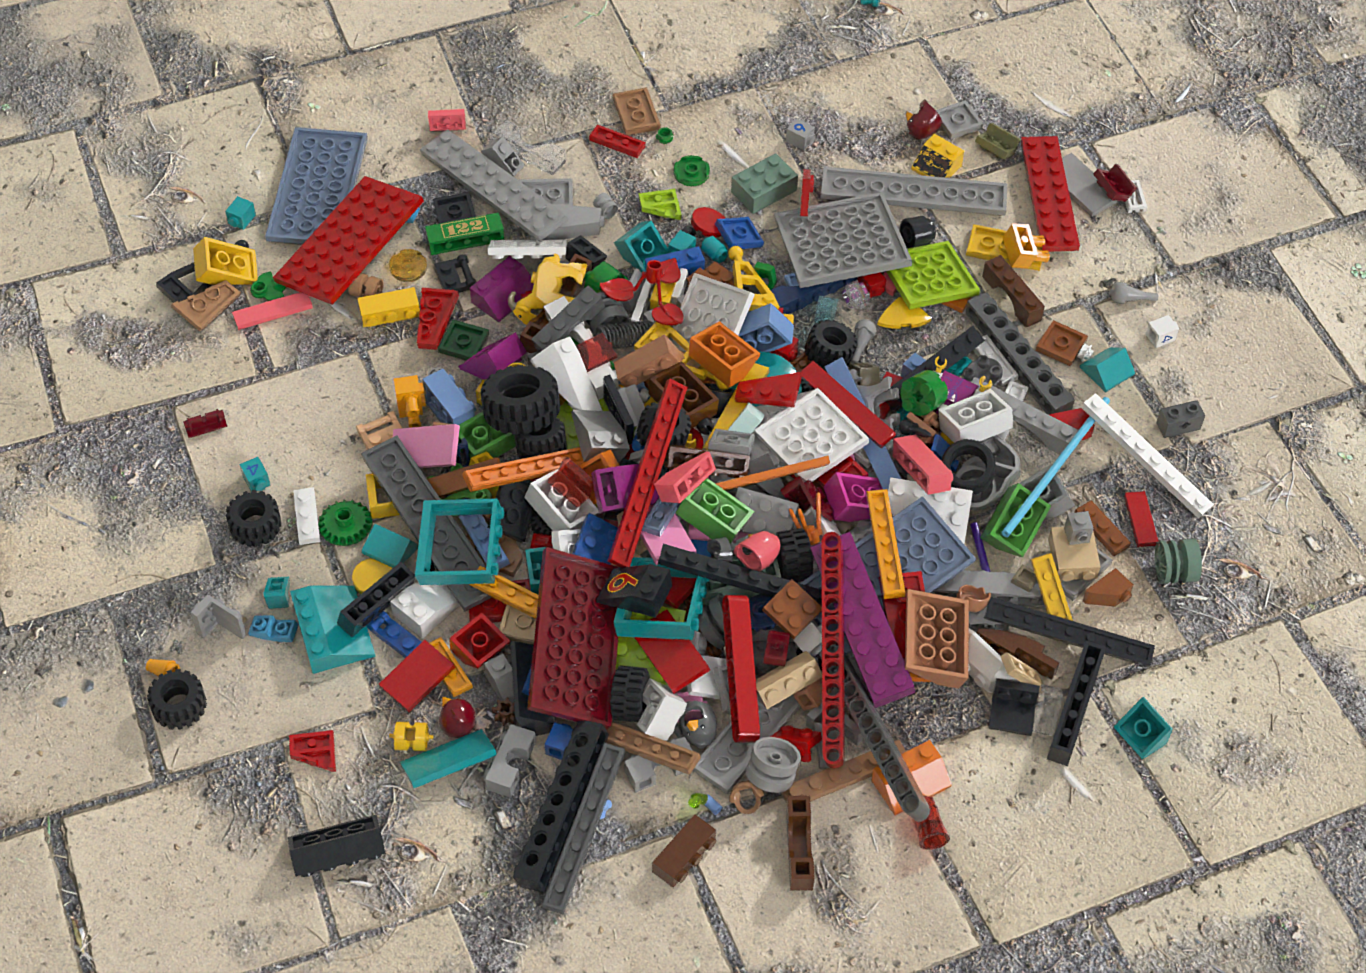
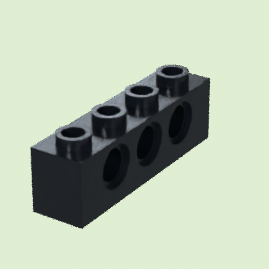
M400 562L341 610L337 624L353 637L391 605L390 601L401 591L413 585L415 574Z

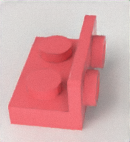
M464 109L428 111L430 131H445L447 129L466 130Z

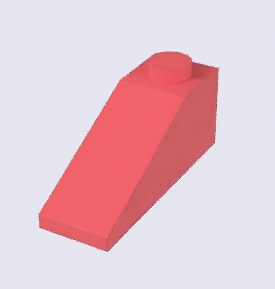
M706 451L674 468L654 484L661 502L681 503L716 470L710 452Z

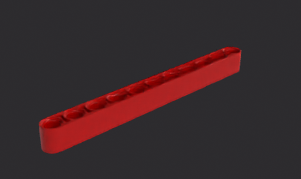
M827 532L821 541L822 747L825 763L830 768L836 769L841 767L845 760L843 545L837 533ZM830 541L838 542L835 547L830 548L827 546ZM831 561L838 562L835 568H828V563ZM831 582L838 583V586L835 589L827 588L828 584ZM830 603L838 604L835 610L827 609ZM830 624L838 625L835 631L827 630ZM831 645L839 646L838 650L834 653L827 651ZM831 666L839 667L835 674H829L828 669ZM837 687L839 692L836 695H828L830 688ZM831 709L839 710V714L836 717L828 716V712ZM836 730L839 732V736L836 739L828 738V734L831 731ZM832 752L839 753V758L836 761L828 760V756Z

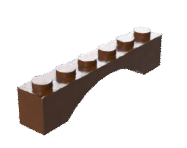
M575 254L569 262L587 264L586 273L592 270V261L578 254ZM572 277L562 278L559 293L575 298L585 285L584 278L582 285L578 284ZM544 309L538 316L529 321L520 334V341L528 353L538 351L533 344L532 338L549 323Z

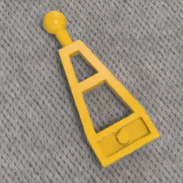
M739 246L731 247L728 251V256L734 261L732 268L735 287L743 289V284L755 285L761 293L754 295L748 311H753L770 303L779 309L775 296L749 262L742 260L743 250ZM741 271H745L747 275H741Z
M655 322L634 345V349L637 350L665 334L668 339L671 337L686 351L684 353L685 359L682 362L699 379L704 380L706 377H709L716 382L719 389H729L728 386L704 367L700 370L687 365L692 359L688 355L690 343L669 325Z

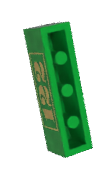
M499 212L425 226L426 239L431 255L488 245L491 240H505L504 228Z

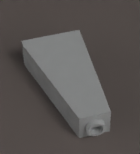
M552 204L566 214L568 220L543 240H563L576 238L580 235L583 237L600 235V229L605 225V216H602V208ZM530 235V240H537Z

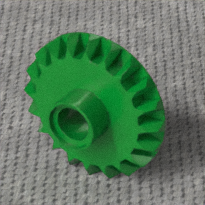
M344 499L343 502L335 501L333 505L328 504V508L323 510L322 515L319 516V531L322 537L331 544L338 546L356 544L363 540L372 528L371 512H369L367 506H363L361 502L356 503L353 499L351 501Z

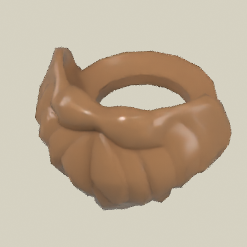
M749 780L741 781L731 790L729 802L734 803L739 812L752 814L759 809L764 791L757 788ZM752 789L756 798V804L753 808L745 809L741 805L740 791Z

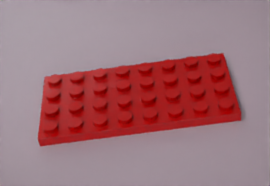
M364 176L273 276L275 283L333 305L424 202L422 196Z

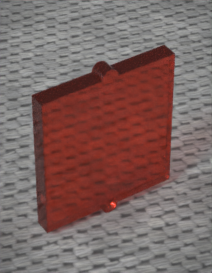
M603 333L576 345L587 372L618 358L612 348V343L608 342Z

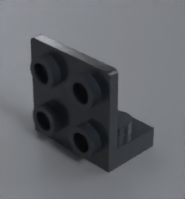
M996 678L991 703L989 729L1031 736L1040 686Z

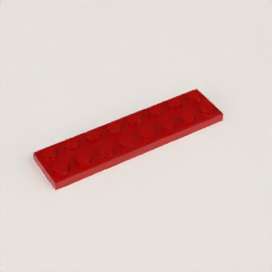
M1058 136L1021 137L1022 153L1038 236L1042 235L1044 236L1043 239H1045V244L1042 245L1041 251H1079L1080 243Z

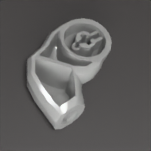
M998 435L980 441L994 455L996 462L995 476L986 490L972 495L970 510L977 511L995 505L1002 499L1007 488L1013 485L1021 475L1019 456ZM973 455L974 458H970L963 463L955 476L962 480H975L984 474L986 466L979 457Z

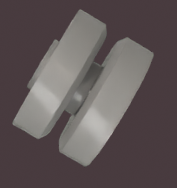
M761 738L753 746L751 758L746 768L747 778L753 785L764 791L773 793L785 792L791 788L794 782L796 771L801 761L800 752L790 742L781 738Z

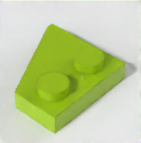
M675 189L639 193L642 212L682 220Z

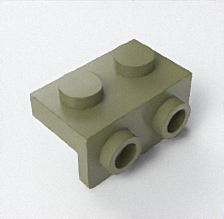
M989 123L986 132L977 135L975 142L982 149L995 153L996 157L1006 159L1015 154L1021 139L998 125Z

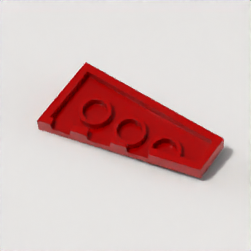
M422 287L417 346L420 349L437 350L459 298V293L456 290Z

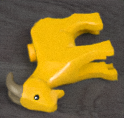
M556 253L553 257L544 258L539 264L537 272L533 271L531 283H534L532 293L515 302L516 292H511L508 297L509 307L515 316L523 324L527 325L529 321L537 316L531 313V309H544L543 306L565 296L559 293L562 278L572 277L578 284L582 285L587 264L573 262L562 264ZM565 296L568 303L574 299V297Z

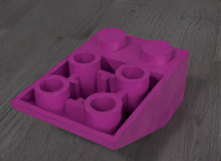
M639 464L598 469L591 473L599 514L625 509ZM656 487L650 505L655 504L659 498Z

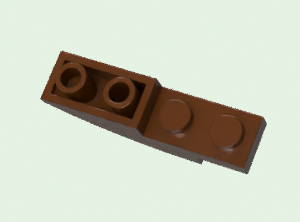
M996 629L977 630L976 633L1000 656L1007 652L1035 669L1042 676L1053 679L1056 675L1059 662L1043 653L1045 646L1041 643L1013 632Z

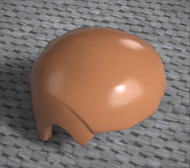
M972 585L961 586L957 593V598L969 600V612L984 610L991 597V593H985L984 587L976 588Z

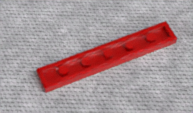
M814 361L801 371L802 379L814 390L818 388L880 448L884 447L896 436L894 430Z

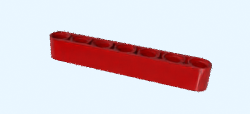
M725 595L722 600L732 736L735 743H755L760 739V724L749 599L746 595Z

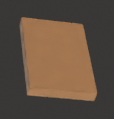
M647 87L612 94L625 135L649 132L661 128Z

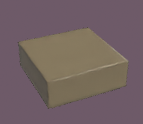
M1022 564L1012 578L1011 583L1030 593L1037 580L1034 571Z

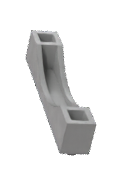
M974 377L971 383L978 385L980 388V379ZM994 386L990 388L1012 408L1013 420L1033 432L1051 451L1060 455L1078 432L1072 426Z

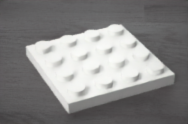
M567 239L541 240L540 242L538 240H491L488 246V255H492L493 259H502L505 255H512V258L520 259L524 255H531V258H543V255L553 257L556 253L559 258H562V255H566Z
M694 273L680 307L684 315L683 323L673 325L672 328L689 343L692 336L719 321L736 335H739L755 294ZM671 337L669 338V340L680 351L686 352L675 340H673Z
M818 388L798 400L795 407L786 408L754 430L759 440L785 466L829 456L830 464L828 466L794 474L796 477L801 476L806 481L809 479L811 482L869 443V438Z
M890 477L888 496L892 517L923 496L963 544L965 543L973 491L951 487L950 491L928 495L916 481Z

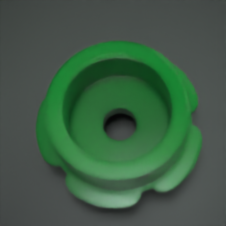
M663 127L658 130L656 139L662 144H668L673 141L674 135L671 129Z

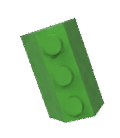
M706 478L682 501L676 514L709 538L726 537L729 543L732 544L755 511Z
M1019 483L1007 488L980 538L998 550L1022 558L1051 505L1038 497L1010 536L1004 537L1002 535L1003 529L1031 494V491Z

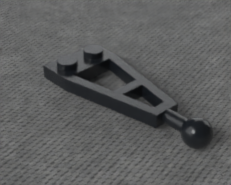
M238 240L234 244L249 248V244L245 240ZM194 262L169 273L156 282V287L173 303L181 302L193 294L202 293L212 285L203 283L192 293L179 280V278L195 272Z

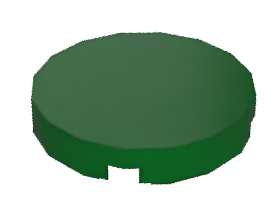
M689 155L675 162L673 174L675 179L685 186H699L709 178L710 167L708 162L703 161L701 157Z

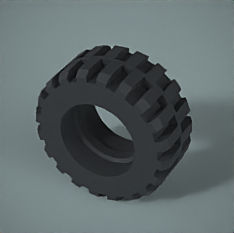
M517 365V367L509 366L504 370L500 369L495 374H491L481 388L482 408L486 422L493 429L500 430L505 434L512 433V435H518L523 433L525 435L532 431L538 432L541 428L548 427L550 422L553 423L560 411L557 381L550 372L545 371L541 367Z

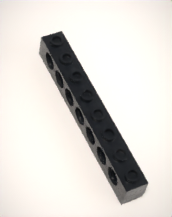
M578 721L576 727L572 730L570 742L564 749L560 765L556 768L552 785L548 787L544 804L539 809V815L536 823L531 828L528 842L522 849L520 861L514 868L513 878L521 888L545 892L603 744L607 742L609 737L607 730L601 723Z

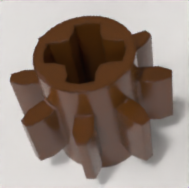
M508 697L506 700H497V707H492V713L496 714L494 721H500L503 726L510 722L514 724V702L509 701Z

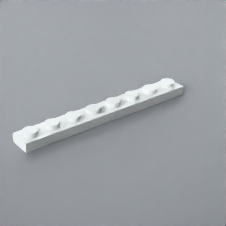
M1094 394L1082 404L1081 408L1198 519L1214 505L1097 394Z

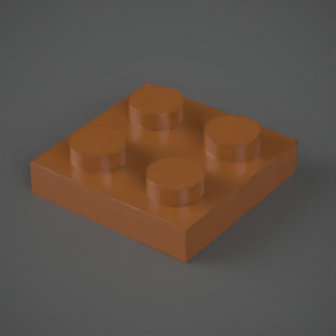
M1053 320L1037 344L1035 351L1071 367L1081 348L1087 342L1088 335Z
M791 579L763 607L762 611L783 631L789 633L790 637L794 640L822 612V606Z

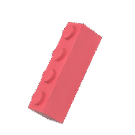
M917 435L893 438L892 456L928 495L951 490V482L953 481L952 471Z

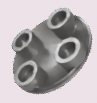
M986 355L979 356L977 360L970 363L963 371L964 379L971 382L974 377L980 379L982 376H985L984 382L989 383L991 380L992 386H996L999 383L1003 374L1000 363L995 359L988 358Z

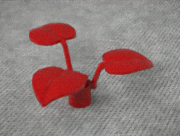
M676 258L662 262L650 260L647 263L646 272H642V276L635 287H633L629 280L623 278L600 283L603 293L616 301L633 299V292L637 291L644 278L651 284L657 283L659 307L652 310V318L662 325H678L683 323L684 315L682 310L672 303L663 305L660 282L671 284L680 279L681 272Z

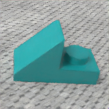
M289 576L268 578L264 590V598L269 609L289 607Z

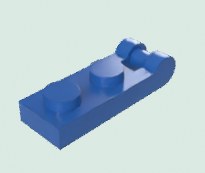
M385 611L379 614L374 621L372 620L366 625L373 634L404 658L422 643L390 618ZM382 624L386 625L384 629L380 628Z

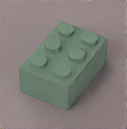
M775 153L732 176L731 192L752 214H755L797 191L798 175Z

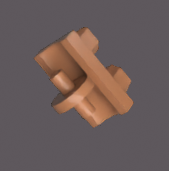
M932 411L927 415L921 416L924 419L922 421L909 412L906 417L913 423H917L920 428L926 429L931 433V437H919L927 447L930 446L934 441L935 434L939 435L931 428L932 425L935 428L939 426L940 423L936 421L938 415Z

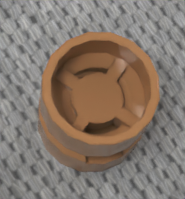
M360 273L349 286L348 291L351 296L358 298L381 294L384 282L381 278L369 277L365 273Z

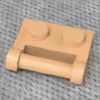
M394 411L388 412L386 416L367 424L356 426L357 432L367 450L392 438L393 429L402 428ZM387 423H391L390 426L378 430L374 433H371L369 435H367L366 433Z

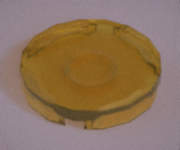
M404 249L391 257L389 269L392 276L397 280L413 282L425 275L427 259L417 250Z

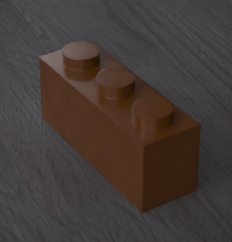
M694 814L652 862V873L672 888L678 882L682 883L686 879L689 869L692 866L696 867L700 863L703 853L706 850L710 851L717 841L716 829Z

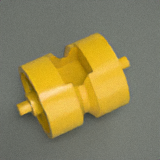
M396 722L393 734H389V738H393L395 750L408 751L409 748H412L414 751H427L428 741L433 739L434 735H429L428 723L415 722L413 725H410L409 722Z

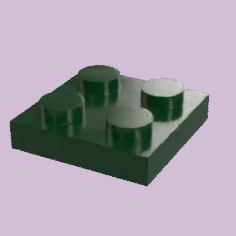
M453 319L438 347V353L468 360L482 350L489 336V329Z

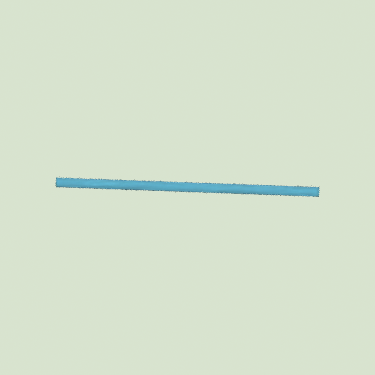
M1103 397L1102 400L1108 405L1110 399ZM1091 416L1087 418L1003 529L1002 535L1004 537L1010 536L1095 423Z

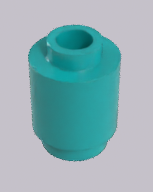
M710 236L702 241L701 250L713 261L722 263L728 257L727 247L718 239Z

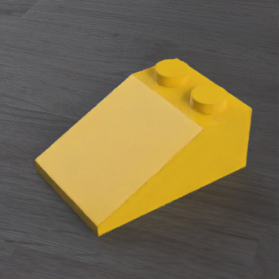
M204 237L193 248L195 276L198 282L216 285L226 280L231 285L253 284L258 279L256 255L253 249Z

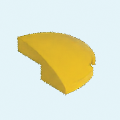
M898 297L884 311L877 325L892 329H901V327L908 326L915 328L931 322V317L920 307L909 309L903 298Z

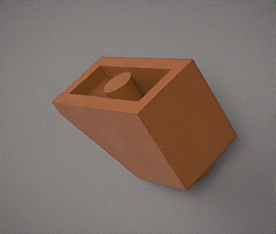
M1115 568L1086 589L1083 602L1085 604L1116 607L1121 602L1125 603L1131 598L1134 584Z

